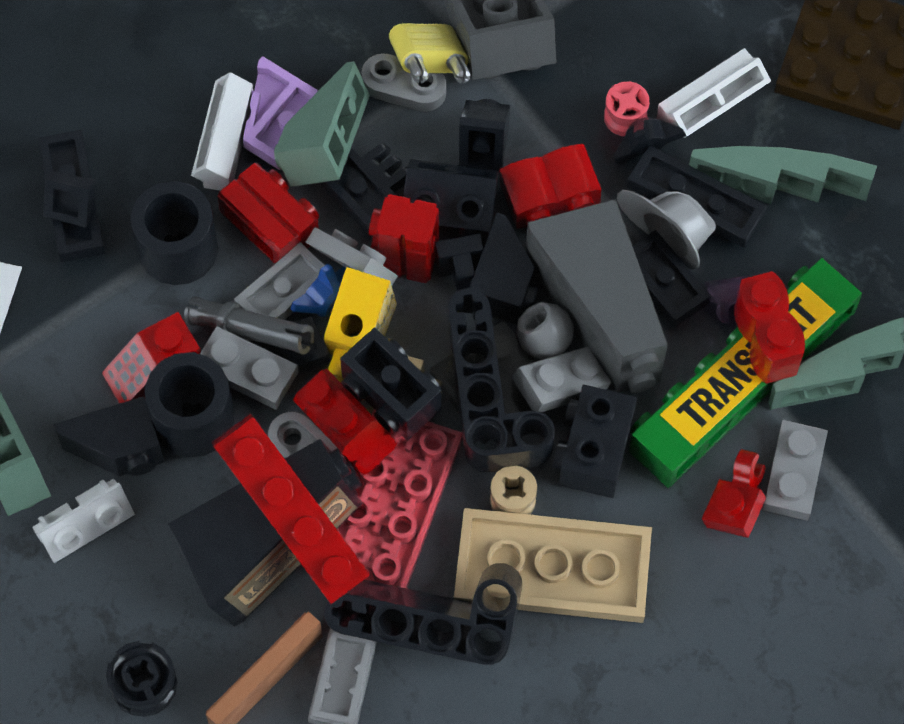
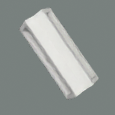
M744 48L659 103L657 119L684 129L686 132L685 137H687L771 82L760 58H753Z
M231 72L215 81L191 176L203 181L204 188L220 191L232 182L235 177L243 145L245 125L250 115L249 105L253 91L252 83Z

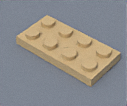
M464 508L454 599L473 603L474 594L483 571L490 565L505 563L513 566L522 578V592L518 610L643 623L645 618L652 527ZM499 584L487 587L488 592L496 598L510 596L508 590Z

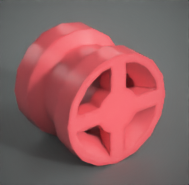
M631 81L620 82L609 89L605 101L604 122L611 132L619 136H625L633 122L648 117L649 95L641 85ZM633 110V113L624 115L626 111Z

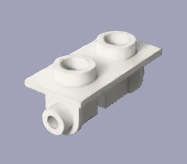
M114 478L108 482L102 479L99 481V484L75 497L79 504L77 508L72 510L68 503H65L44 517L40 516L38 518L40 523L32 528L41 543L44 544L53 563H56L135 515L120 483H117Z

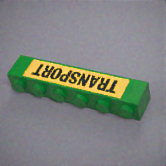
M823 258L810 269L807 266L801 267L792 276L787 285L789 287L787 290L789 296L788 312L798 321L805 338V350L801 363L856 312L862 296V292ZM738 327L729 335L725 342L727 346L717 356L713 352L705 356L694 370L696 375L687 384L684 385L682 382L675 384L662 400L664 405L653 415L650 412L644 413L630 429L632 436L629 452L668 489L771 393L775 382L765 384L757 376L750 361V342L743 337Z

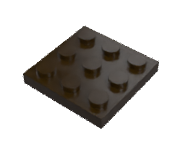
M805 0L774 92L900 130L904 118V5L888 0Z

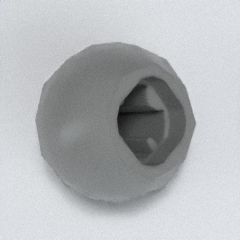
M540 302L529 307L518 319L516 335L522 349L527 354L544 360L564 354L573 341L574 325L569 313L557 304Z

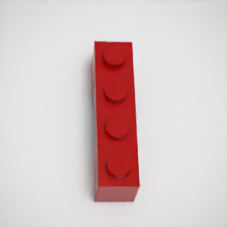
M251 413L212 441L213 447L330 604L370 576L368 570Z

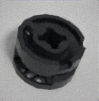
M140 641L128 643L117 650L111 663H108L106 672L108 688L120 709L131 715L146 717L158 714L169 706L176 695L178 681L172 660L163 648L153 642L152 644L140 643Z

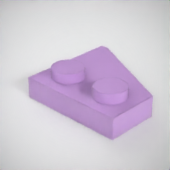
M262 56L258 61V75L255 90L252 91L249 105L250 115L245 125L243 145L245 149L280 170L275 162L274 148L278 144L284 126L318 90Z

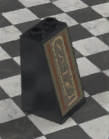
M319 439L285 458L336 529L363 504L355 490L361 487L362 483L352 464L345 460L339 448L330 451L325 443ZM241 483L168 523L208 607L234 627L242 623L301 565Z

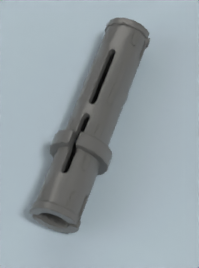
M194 296L188 302L191 305L198 306V309L189 306L185 307V321L192 326L197 325L215 330L218 326L236 336L292 350L302 355L308 353L311 348L301 344V341L312 345L315 335L312 326L244 310L240 304L230 301L220 304Z

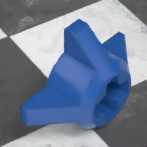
M326 264L320 269L318 278L310 285L306 293L292 302L290 310L300 313H313L320 317H330L346 268L342 267L337 272H334L333 267L330 264Z

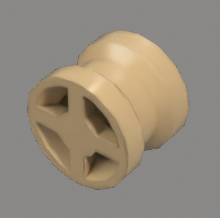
M521 466L504 467L496 472L491 481L490 488L492 510L531 515L535 509L537 497V483L532 473ZM508 486L510 488L519 486L517 490H508L506 487Z

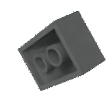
M444 0L451 26L455 30L468 56L467 68L472 80L481 78L492 79L500 74L520 70H536L541 66L556 63L554 17L544 0Z

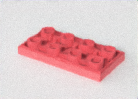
M374 409V411H373V413H372V416H373L374 418H375L374 413L376 412L375 409ZM429 421L408 441L398 431L394 434L389 433L398 444L369 474L362 475L352 465L362 483V486L355 490L363 504L337 530L370 573V576L365 580L408 588L463 440L462 432Z

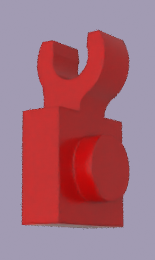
M741 449L734 462L732 482L719 479L702 516V521L707 528L749 538L766 499L762 490L757 488L766 470L765 465L757 463L758 453Z

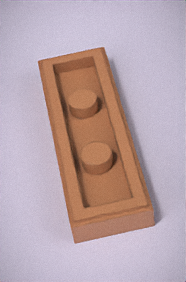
M309 611L305 612L206 711L208 724H237L323 637L321 622Z

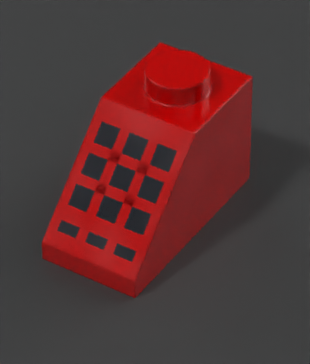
M176 312L138 332L105 368L102 375L119 404L142 396L145 398V385L149 374L162 360L179 353L194 352L200 354L201 350L179 312Z

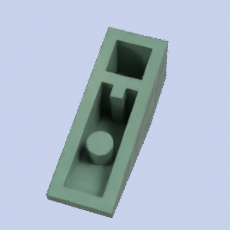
M355 61L346 62L285 124L278 144L274 148V158L277 167L283 170L291 187L340 179L370 97Z
M0 392V501L7 516L34 506L36 503L51 497L37 463Z

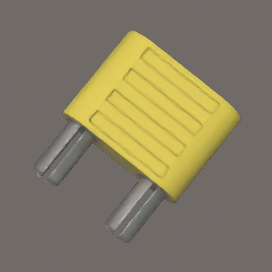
M402 23L390 30L389 40L403 70L411 73L416 83L427 81L428 73H453L458 83L461 84L463 82L464 84L469 81V76L471 75L467 68L468 56L452 26L448 24Z

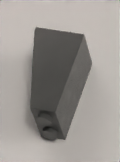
M616 199L528 222L526 253L535 267L534 280L551 303L557 304L569 313L574 325V335L583 347L588 346L612 382L611 386L618 393L630 390L632 393H639L655 386L656 382L661 380L668 344Z

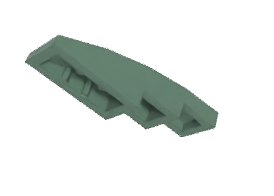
M731 146L693 149L689 166L753 199L771 204L776 190L819 202L823 188L866 201L877 169V165L833 154L785 147Z
M904 317L850 336L806 360L799 366L797 376L778 380L773 384L768 400L770 410L859 393L866 374L898 368L904 355Z

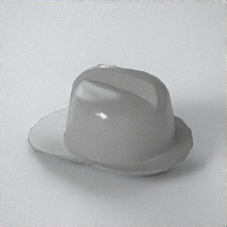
M622 190L617 193V202L631 221L648 235L657 230L689 269L693 270L699 267L700 258L698 250L714 232L716 224L695 199L678 191L665 192L651 200L629 190Z

